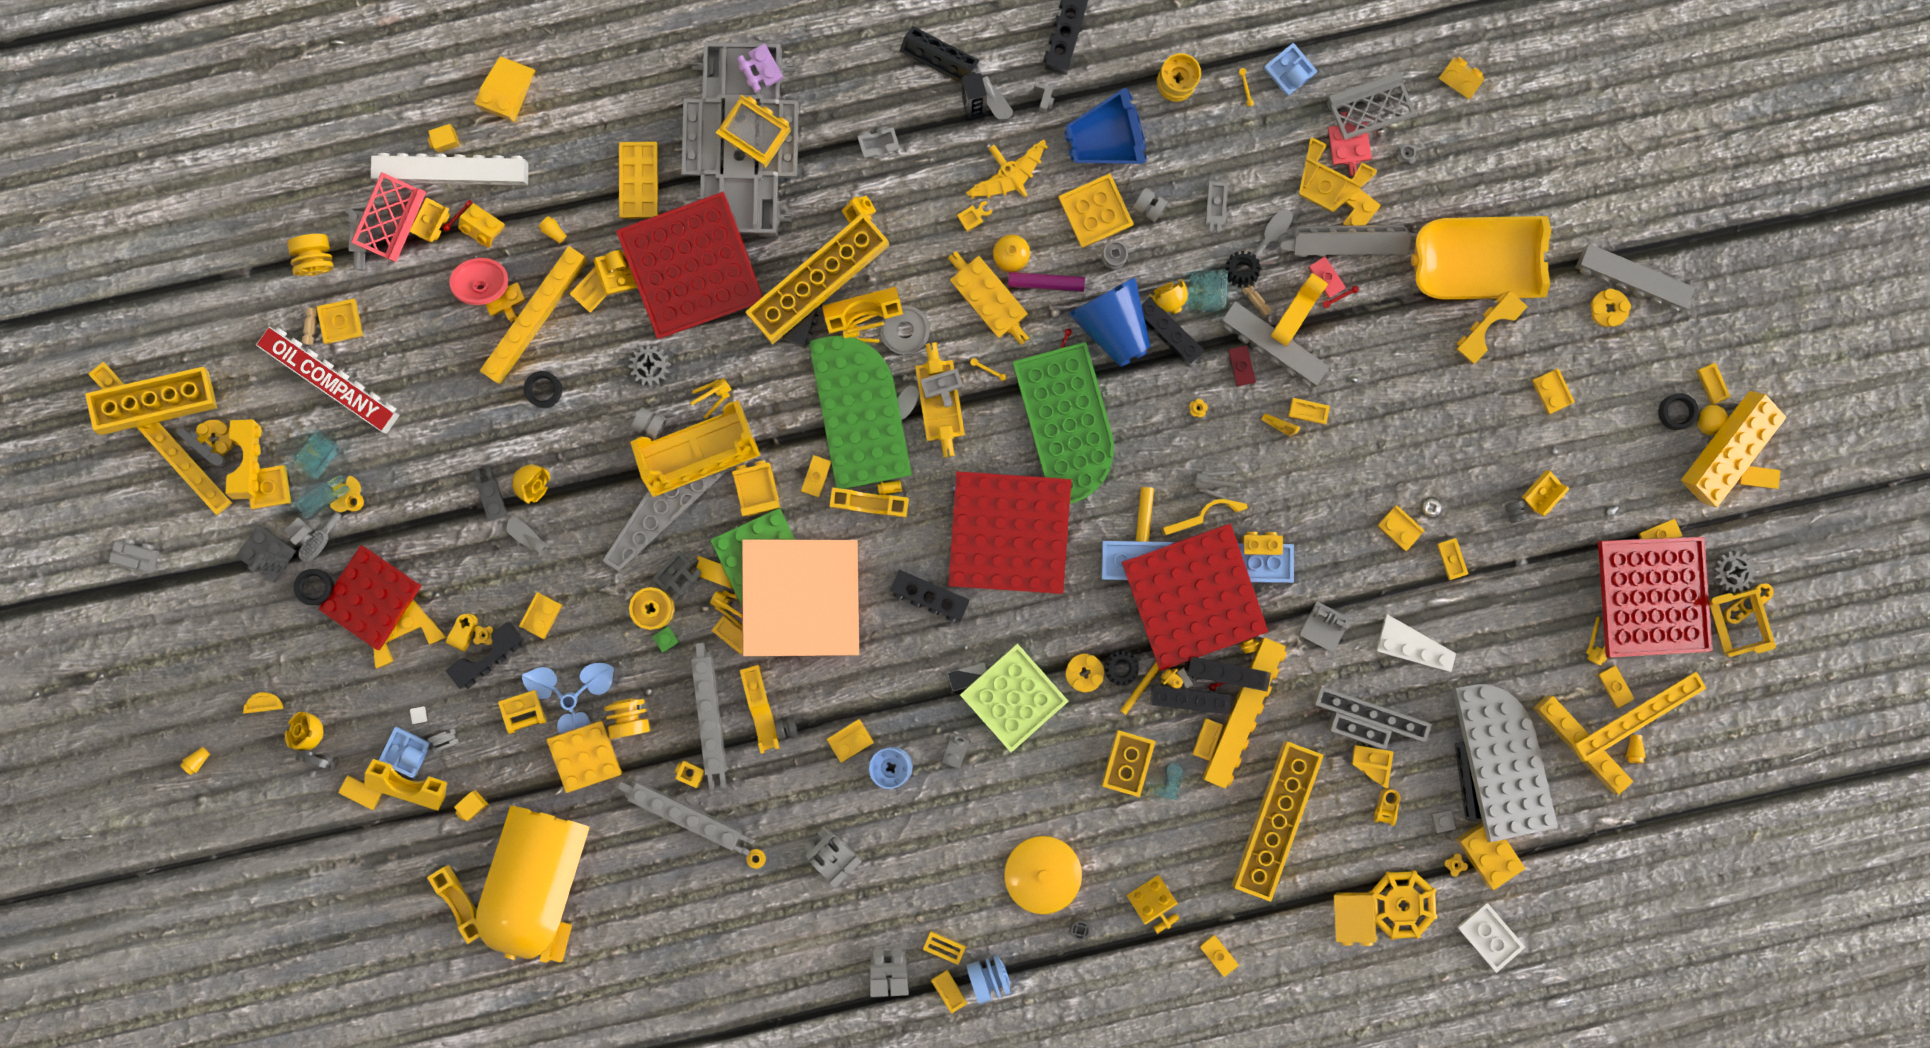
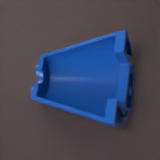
M1127 88L1115 93L1066 125L1067 131H1064L1066 141L1071 142L1072 149L1069 150V155L1072 161L1074 160L1075 163L1143 164L1147 162V155L1143 153L1146 150L1141 122L1136 106L1130 101L1133 99Z
M1134 277L1068 313L1120 367L1130 363L1129 359L1134 356L1138 359L1147 354L1146 349L1150 347L1137 282Z

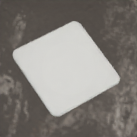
M424 706L410 709L412 724L427 721Z

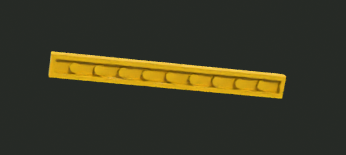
M104 361L88 373L101 389L124 385ZM159 422L137 427L217 516L232 504L227 496Z

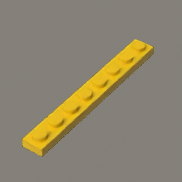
M1693 672L1572 746L1580 760L1586 762L1707 688L1698 673Z

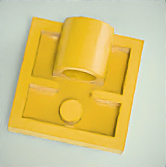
M615 250L607 253L605 256L594 258L593 261L605 296L638 289L625 253L622 250Z

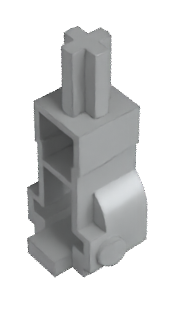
M346 209V213L349 214L348 222H350L349 251L354 252L353 269L365 270L366 253H371V251L351 243L364 211ZM373 214L367 215L366 222L368 227L373 226ZM368 232L360 233L357 241L363 244L370 242Z

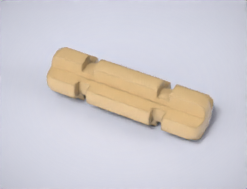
M1248 284L1247 288L1242 287L1243 293L1248 295V299L1256 309L1259 308V312L1263 317L1272 311L1268 304L1265 305V301L1260 294L1253 290V286Z
M309 307L306 309L307 318H305L303 333L305 335L302 336V343L305 345H313V335H315L317 322L315 317L318 315L316 308Z

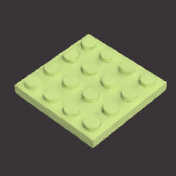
M1018 644L1012 647L960 694L1010 752H1013L1069 702Z

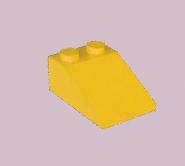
M500 56L483 82L474 104L480 110L515 123L536 70Z

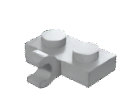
M957 368L921 379L926 399L941 395L945 408L952 406L949 392L963 388Z

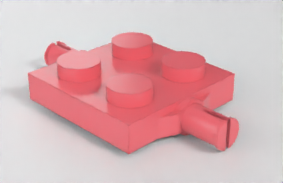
M1346 111V113L1342 112V116L1347 117L1349 111ZM1346 123L1344 128L1347 133L1355 131L1357 126ZM1338 126L1328 127L1333 166L1342 164L1349 166L1350 177H1353L1357 172L1356 164L1371 161L1372 159L1368 133L1344 140Z

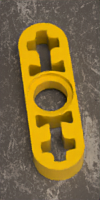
M1758 584L1753 587L1758 589L1759 593L1762 592L1761 589L1767 590L1765 595L1761 596L1763 604L1770 600L1774 594L1773 588L1769 584ZM1749 596L1739 598L1724 610L1723 619L1727 623H1740L1754 612L1753 607L1750 609L1744 607V600L1749 598ZM1739 609L1743 611L1735 615L1736 619H1730L1731 612H1736Z

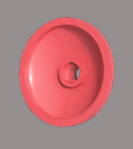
M488 258L467 260L458 265L450 276V288L453 295L458 300L471 305H483L497 300L504 294L508 286V275L505 268L497 261Z

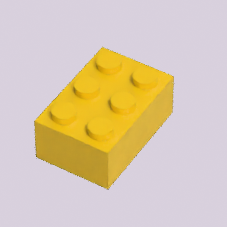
M1116 729L1101 786L1140 797L1156 741Z
M1480 822L1456 838V841L1489 889H1497L1526 869L1506 839L1487 842L1483 822Z

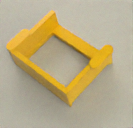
M1752 588L1736 594L1727 593L1709 600V608L1724 656L1732 657L1750 651L1762 653L1776 648L1758 589ZM1749 596L1763 641L1733 649L1719 604Z

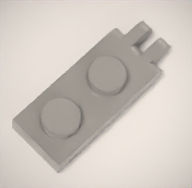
M1208 182L1205 225H1209V233H1213L1214 226H1216V234L1221 233V226L1225 227L1228 183Z

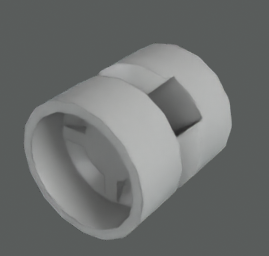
M1146 187L1134 204L1133 209L1141 214L1145 212L1148 219L1156 222L1168 201L1161 196L1155 197V192Z
M1112 241L1105 246L1102 253V262L1106 268L1117 270L1125 264L1128 257L1126 245L1120 241Z
M641 407L634 418L631 429L640 434L646 432V436L656 440L662 434L667 419L660 415L653 416L652 411Z

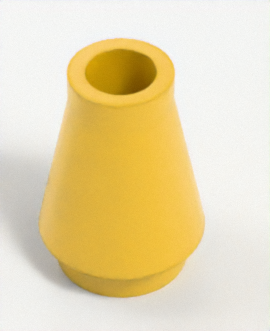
M547 216L538 226L541 229L540 232L559 244L567 237L556 220L550 216Z
M1630 735L1626 753L1628 763H1644L1646 757L1642 735Z
M201 747L184 758L180 766L190 775L197 773L210 753L204 747Z

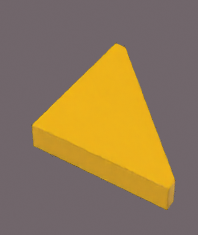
M1265 413L1261 418L1263 422L1289 437L1297 434L1301 428Z

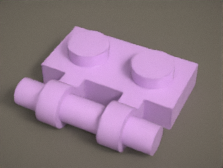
M766 44L748 52L751 57L749 61H746L743 55L737 58L740 71L744 72L748 79L747 84L749 87H752L755 93L761 90L759 83L764 81L766 87H769L784 79ZM754 66L759 72V75L754 76V74L751 71V68H753Z

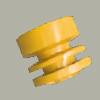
M1176 53L1169 56L1164 61L1157 77L1159 93L1165 99L1172 102H1181L1188 99L1193 94L1201 78V68L1198 62L1192 56L1185 53Z
M306 234L287 240L289 255L296 257L291 260V265L294 266L292 268L293 275L316 276L334 269V264L331 262L332 255L325 254V252L330 250L327 235Z
M631 698L616 701L604 707L605 711L614 710V715L606 716V719H615L616 721L615 724L608 726L610 739L650 731L648 719H639V714L646 712V708L637 710V705L645 704L644 699Z

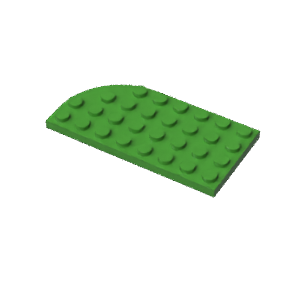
M830 336L811 340L809 347L836 488L849 489L912 476L895 383L887 362L873 347L856 338Z
M1082 342L1012 362L1044 477L1072 479L1070 504L1087 498L1100 487L1110 471L1114 456V440L1087 343Z

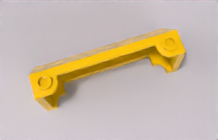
M739 400L727 403L723 408V414L653 441L648 437H638L630 442L641 478L652 497L761 456Z

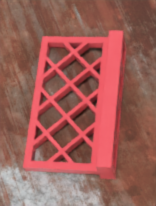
M381 172L351 243L392 262H397L426 191L415 188ZM383 178L390 180L394 189L384 192L381 187ZM405 187L411 190L409 198L402 200L398 189ZM395 191L399 202L389 205L385 194ZM382 196L386 206L376 210L373 201L376 197ZM400 204L403 210L402 215L394 218L390 207ZM388 209L391 219L381 222L377 212ZM375 213L379 224L368 227L366 222L367 215ZM393 221L395 231L392 234L386 235L383 224ZM380 226L384 237L374 240L370 229ZM367 231L371 241L365 244L357 241L359 234ZM385 239L388 245L386 252L379 251L375 242Z

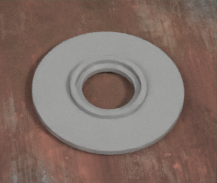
M903 305L901 306L902 315L887 319L883 318L882 322H884V325L880 327V332L884 344L891 351L897 354L909 355L916 353L924 347L929 338L930 326L926 316L919 309ZM902 322H909L914 329L912 336L901 338L897 334V326Z

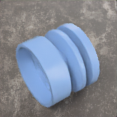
M888 747L878 751L873 755L869 764L871 779L876 785L885 789H893L903 785L909 780L913 769L911 757L906 751L898 747ZM889 762L896 764L895 772L888 770Z
M998 954L993 956L995 965H991L989 957L986 958V968H982L979 961L966 965L979 1005L991 1001L990 991L994 990L998 998L1001 997L999 988L1002 987L1006 995L1011 994L1010 980L1005 965L1000 960Z

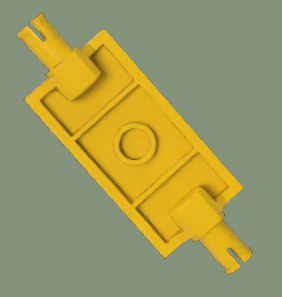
M957 251L953 253V256L951 254L948 260H950L958 272L950 279V282L999 339L1008 332V334L1011 333L1020 346L1028 341L1030 337L1019 326V322L1028 313L982 258L978 256L971 263H966Z
M930 343L925 344L928 361L926 364L915 366L927 442L941 441L943 458L948 457L947 449L949 450L950 457H953L955 454L952 439L965 436L958 389L949 392L952 406L945 408L941 395L926 399L921 379L953 370L954 364L953 360L941 361L939 359L937 343H932L933 351H931Z

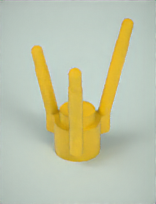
M867 315L852 321L848 329L842 330L844 338H856L866 343H879V339L857 338V336H860L859 331L882 326L884 322L858 327L857 324L877 316Z
M724 378L717 379L692 391L695 394L712 387L710 391L690 402V405L700 402L713 393H716L718 397L721 395V398L704 415V419H707L730 396L728 392L732 389Z
M726 590L723 593L716 591L710 604L715 606L716 610L724 614L742 630V624L725 611L727 609L742 618L741 613L729 606L730 599L728 597L737 599L736 595Z
M1598 616L1586 653L1589 654L1588 660L1601 666L1607 659L1605 646L1603 649L1597 646L1593 649L1600 621Z

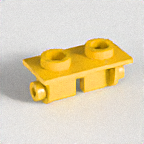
M1172 668L1167 669L1161 675L1162 680L1160 683L1164 685L1167 683L1172 688H1180L1183 681L1176 674L1178 670Z

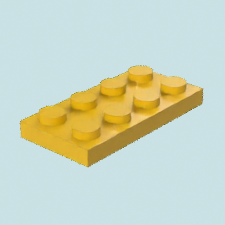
M619 142V218L649 219L657 216L658 142Z

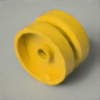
M653 587L643 588L636 592L630 601V617L641 628L648 630L662 629L673 619L675 612L674 601L670 594L662 589ZM653 605V608L656 609L655 612L650 611V606Z

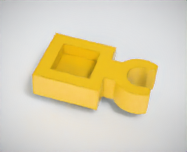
M987 201L981 202L978 209H975L972 205L957 215L966 232L983 223L982 216L988 217L992 214V209L987 212L982 209L987 205Z

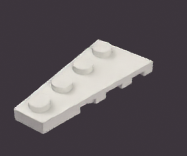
M1388 614L1385 615L1376 648L1377 652L1444 671H1452L1456 653Z

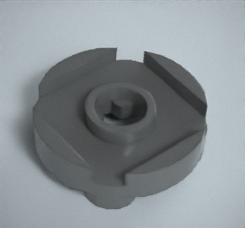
M304 749L301 752H297L295 758L300 760V757H302L305 763L323 768L330 765V770H334L336 762H333V757L323 754L321 757H316L313 751Z

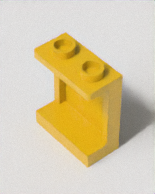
M765 460L755 462V466L748 468L747 465L735 467L736 470L732 471L743 517L778 508L781 509L771 464L766 463Z
M1336 893L1334 895L1336 942H1341V945L1344 946L1353 945V942L1361 943L1362 946H1371L1373 943H1376L1375 893Z

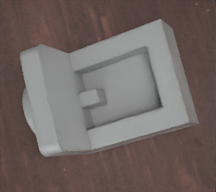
M1046 82L1035 83L1033 91L1043 94L1039 112L1046 114L1047 109H1051L1054 98L1051 97L1053 87H1050V84Z
M297 518L285 529V532L291 537L290 541L295 545L299 543L303 545L311 538L309 534L313 531L301 518Z
M952 734L942 763L960 769L969 740Z

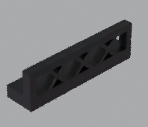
M914 26L904 36L899 50L901 53L962 83V77H965L967 73L973 72L980 61Z
M1459 742L1455 743L1464 816L1465 820L1472 822L1482 817L1465 743Z

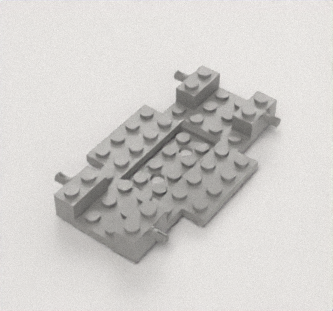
M704 42L703 62H692V70H703V99H683L682 176H701L700 200L724 191L740 234L778 237L780 221L792 222V214H781L779 211L778 178H797L799 101L780 100L781 81L769 87H766L764 81L759 83L761 90L755 93L752 87H749L747 84L748 79L744 72L740 71L737 58L743 55L745 60L749 61L751 57L748 52L766 44L782 75L783 71L795 72V64L783 63L781 44ZM755 66L751 68L754 76L759 75ZM740 95H743L744 97L750 96L754 100L760 101L761 108L765 106L773 112V116L776 118L782 117L789 122L788 125L791 132L766 169L759 162L758 175H755V159H750L745 154V158L742 161L735 160V152L742 150L733 148L725 139L724 172L721 174L722 138L719 139L717 137L716 131L722 125L723 100H725V119L739 100ZM743 106L739 113L745 114V121L737 123L734 119L727 130L755 148L756 113ZM760 116L759 151L765 154L781 129Z

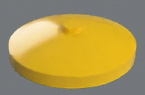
M1035 836L1022 841L1012 850L1005 865L1004 877L1010 896L1020 907L1036 914H1051L1068 906L1076 897L1081 886L1082 870L1075 852L1065 842L1051 836Z

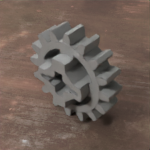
M647 345L645 350L639 347V353L633 352L636 357L629 359L633 362V364L629 365V368L634 369L630 373L631 376L637 375L635 381L639 382L642 380L643 386L647 382L650 387H653V382L660 385L661 378L666 380L665 373L670 374L667 367H670L671 363L666 362L669 356H663L665 353L663 349L658 352V346L656 345L653 349H651L650 345ZM653 354L658 355L662 361H656ZM645 355V358L639 362L640 358ZM651 361V363L654 364V366H652L651 370L649 371L646 365H649V362ZM638 370L645 371L647 378L641 376ZM661 370V372L657 376H655L657 371Z
M1734 551L1733 554L1732 552H1726V556L1720 555L1721 561H1715L1714 563L1717 565V568L1712 569V571L1717 573V575L1713 576V579L1719 580L1716 585H1723L1722 590L1729 589L1730 593H1735V591L1743 592V588L1749 589L1748 583L1755 582L1751 577L1757 575V573L1752 572L1756 565H1750L1753 559H1746L1747 554L1743 553L1740 555L1739 551ZM1735 569H1736V570H1740V571H1737L1736 573H1734V575H1733V574H1729V573H1731L1732 571H1734Z

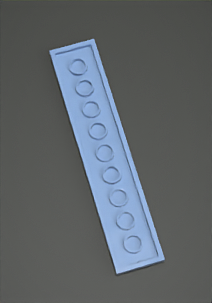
M1102 541V580H1127L1122 561L1175 542ZM1238 543L1251 582L1294 583V544H1283L1282 555L1244 554V543Z

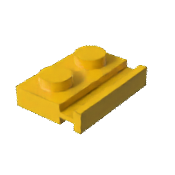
M596 267L570 293L590 313L606 297Z
M1559 368L1532 380L1548 415L1575 403Z
M1397 505L1377 525L1404 551H1407L1425 531Z
M537 592L519 627L545 639L563 605Z
M860 719L826 739L841 763L874 743Z

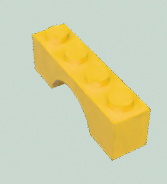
M896 286L822 306L829 334L848 329L852 321L864 315H879L887 319L903 314Z
M1511 291L1503 292L1496 299L1498 303L1493 308L1490 306L1483 313L1484 318L1480 323L1476 321L1470 327L1471 332L1467 337L1463 335L1457 341L1458 347L1456 350L1470 363L1475 364L1487 352L1485 333L1494 321L1499 319L1515 321L1528 307Z
M253 419L230 420L229 439L243 450L242 463L234 472L226 477L225 494L232 500L256 498V492L259 488L257 473L260 471L258 455L261 453L259 437L262 435V430Z
M832 488L829 507L907 518L909 498Z
M373 759L365 772L364 788L438 811L446 797L447 782L429 776L423 781L407 780L400 776L391 764Z
M450 865L428 876L427 879L436 894L441 896L451 908L457 921V928L466 943L469 944L480 937L476 924L477 909Z

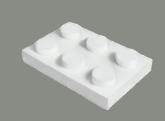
M1487 902L1483 903L1457 926L1459 931L1496 973L1526 948Z

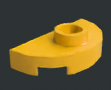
M259 692L253 694L243 707V714L284 708L276 695L269 692Z

